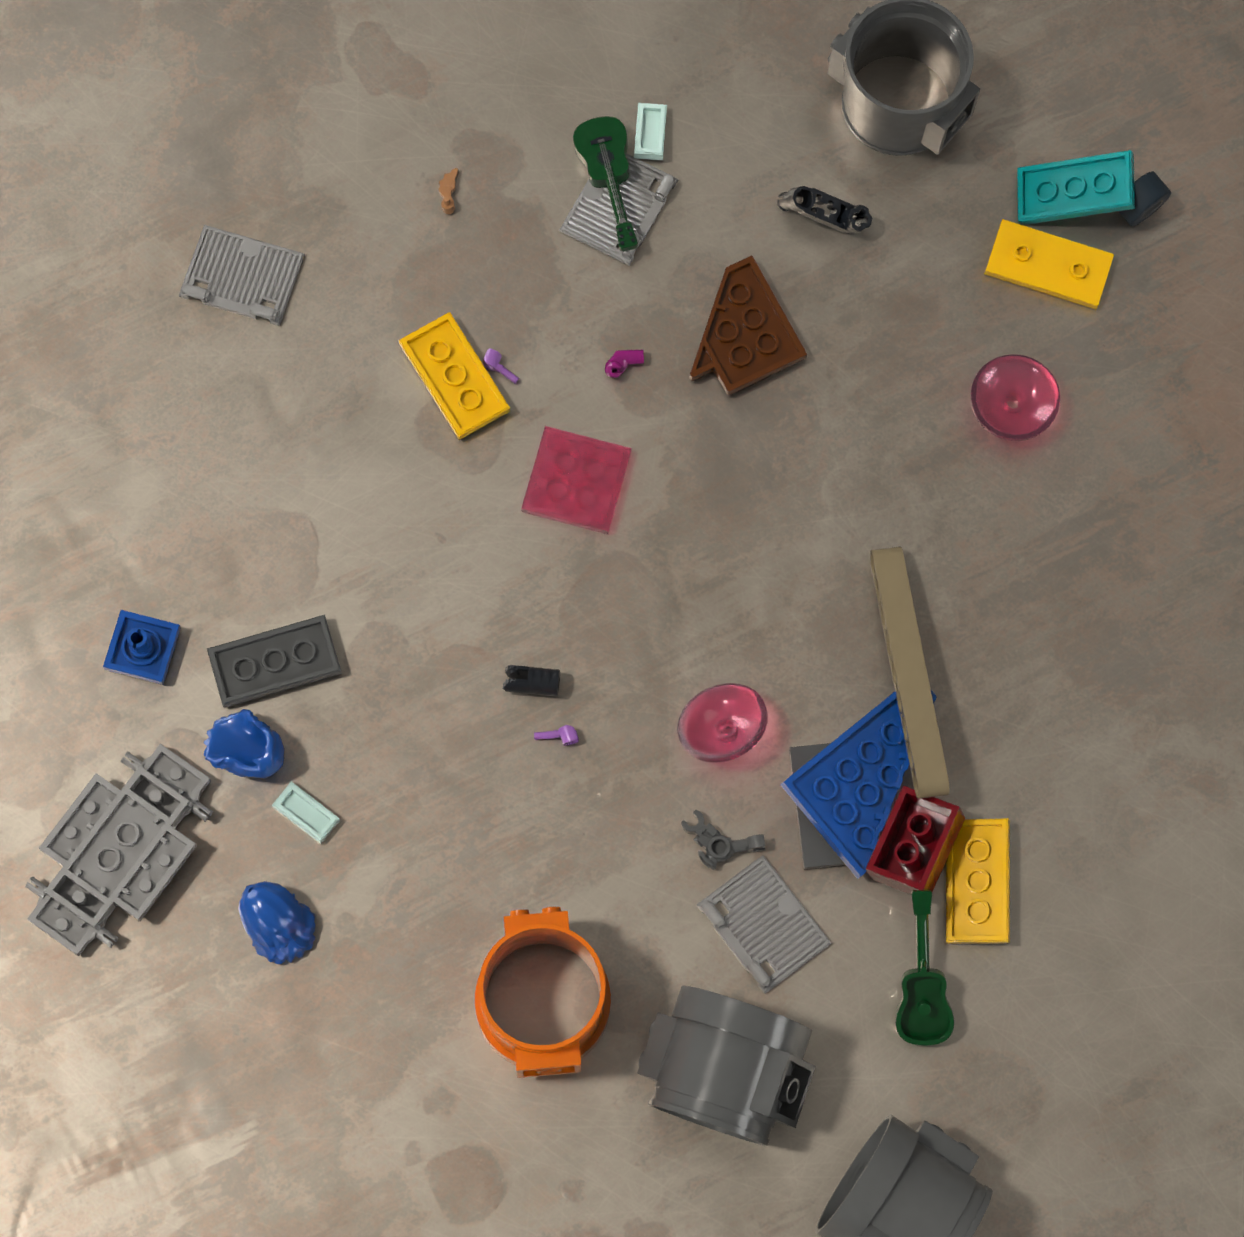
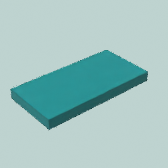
M1131 150L1017 168L1018 222L1020 225L1135 209L1134 154Z

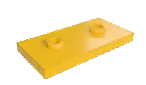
M1002 219L984 274L1097 310L1114 254Z
M450 312L398 340L399 345L458 440L510 412L509 405Z
M1008 818L965 819L946 861L947 944L1010 943V820Z

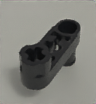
M801 186L778 195L779 198H783L777 200V206L782 211H797L805 217L843 233L861 232L863 229L870 227L872 223V216L866 206L852 205L815 188ZM814 204H827L830 214H825V210L822 208L813 207Z

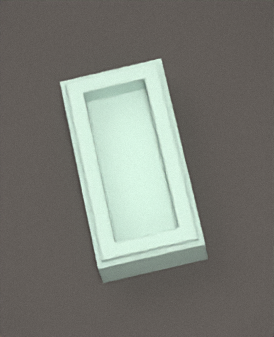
M638 103L634 158L663 160L667 105Z
M293 782L289 783L272 804L275 810L319 844H322L340 821L336 815Z

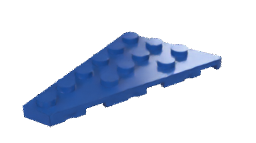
M931 690L932 699H933V704H934V703H935V700H936V698H937V696H936V695L933 693V691ZM893 692L780 784L857 879L866 873V867L888 819L896 793L903 782L905 771L909 767L896 692Z

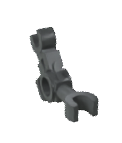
M698 810L693 811V815L698 819L696 826H689L684 820L681 822L683 830L688 834H695L696 837L693 840L706 850V855L703 851L699 850L698 856L700 861L712 870L716 869L717 862L726 861L731 856H734L733 853L765 850L764 834L731 841V837L727 838L721 835L710 823L705 825L703 814Z

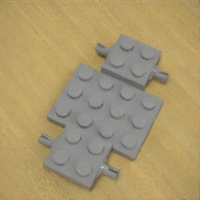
M159 744L153 754L143 762L130 754V752L125 754L126 758L123 757L121 763L132 769L134 774L122 790H119L96 773L39 847L40 851L63 867L48 887L35 877L29 879L39 888L34 887L29 882H27L25 888L38 895L39 899L36 908L27 920L78 957L87 945L96 938L109 946V948L115 945L105 936L115 943L118 940V936H115L104 927L106 920L117 906L138 921L143 919L197 847L196 843L175 828L184 816L190 812L203 819L204 822L213 813L212 810L199 802L202 792L211 782L210 778L162 744Z

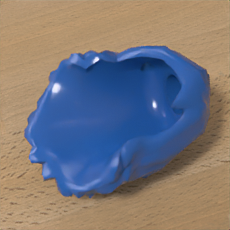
M242 709L240 712L230 714L228 717H221L214 722L213 728L206 733L209 738L204 741V744L207 746L204 756L206 757L205 760L210 761L214 768L224 769L240 777L265 779L277 773L284 764L285 748L280 735L276 731L271 730L270 726L266 723L259 721L258 717L253 716V712L250 710Z
M264 881L246 886L239 901L238 910L243 927L251 938L252 945L255 947L257 954L264 956L269 962H274L278 965L285 962V960L292 963L295 957H303L304 952L313 947V941L316 938L313 935L316 926L314 922L315 914L311 912L308 906L299 903L295 899V894H291L280 884Z

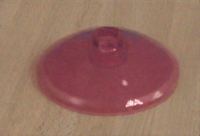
M1004 355L989 361L979 370L972 383L970 403L975 418L986 431L1004 440L1024 441L1042 434L1053 423L1060 407V391L1053 374L1039 361L1024 355ZM1014 401L1017 407L1010 408L1007 402Z
M735 683L716 685L697 694L684 707L678 721V737L684 749L696 759L705 762L729 761L745 754L759 742L767 727L768 711L762 697L752 688Z

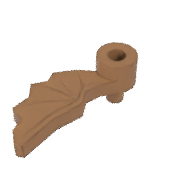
M458 168L451 170L450 173H445L444 178L439 181L440 187L438 191L443 198L441 206L445 214H452L455 211L452 193L455 191V182L459 173Z

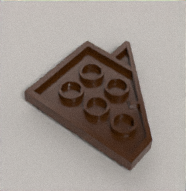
M752 255L726 267L690 372V380L692 382L714 371L727 396L807 357L805 349Z

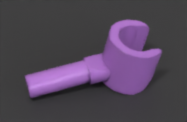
M488 349L482 361L485 369L497 371L516 384L519 378L499 364L502 355L496 350Z
M570 725L562 726L554 731L534 732L535 740L561 737L563 746L579 742L577 731Z

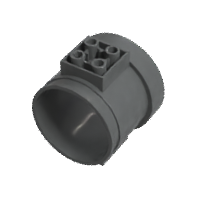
M885 0L871 8L868 6L862 14L857 13L851 19L847 32L844 35L838 34L830 45L832 52L828 58L830 63L827 74L844 86L842 111L846 124L859 141L877 152L902 156L919 153L929 148L939 155L972 116L981 88L970 81L974 61L970 36L964 25L952 12L930 0ZM891 56L912 58L930 67L940 77L946 87L949 98L940 104L926 109H898L885 105L873 98L860 85L855 75L864 66L877 59Z
M682 985L672 1016L657 1013L655 1021L651 1024L649 1029L650 1037L645 1051L642 1052L639 1058L637 1074L656 1082L654 1085L656 1087L648 1103L649 1106L715 1131L762 1146H768V1137L771 1128H774L775 1122L796 1128L816 1066L803 1060L812 1030L791 1019L743 1001L704 989Z
M889 1115L876 1128L844 1174L817 1223L815 1233L821 1237H972L988 1208L993 1191L988 1186L977 1182L976 1178L970 1175L979 1156L973 1153L967 1145L955 1141L946 1135L940 1127L924 1121L914 1130L893 1115Z

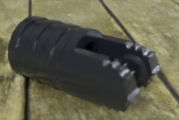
M508 665L506 667L505 673L510 678L506 679L503 683L502 689L505 692L558 697L560 685L559 669Z

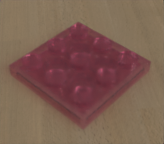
M545 426L521 512L608 535L632 448Z

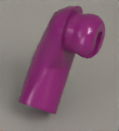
M643 349L616 351L605 364L607 376L618 378L629 365L644 364Z

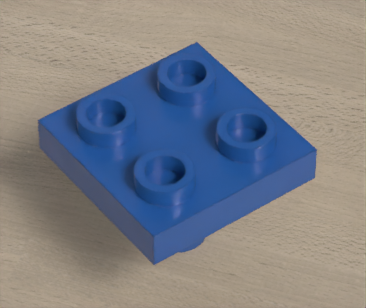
M121 610L104 661V670L164 685L180 633V625Z

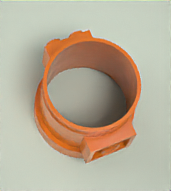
M561 907L543 908L542 913L529 914V910L510 911V916H504L505 936L487 954L476 985L475 1009L482 1034L499 1056L516 1065L517 1078L580 1073L581 1059L597 1045L608 1023L611 992L607 975L597 954L589 943L577 933L569 930L568 911H561ZM533 944H553L564 947L584 960L595 976L600 995L597 1008L587 1025L576 1035L565 1041L550 1045H533L516 1040L495 1023L487 1009L486 994L492 974L508 955L522 947Z

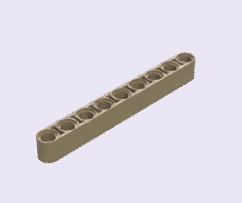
M901 546L871 550V569L917 799L946 796L950 792L949 779L903 550Z

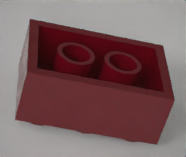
M903 786L866 867L871 879L912 895L911 892L913 890H931L933 892L965 820L961 808L935 797L917 799L914 789Z

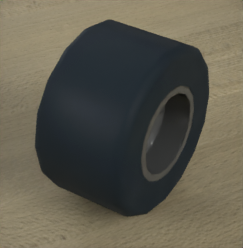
M1154 171L1148 172L1134 182L1135 209L1119 211V213L1130 226L1138 225L1156 212L1169 199L1171 191Z

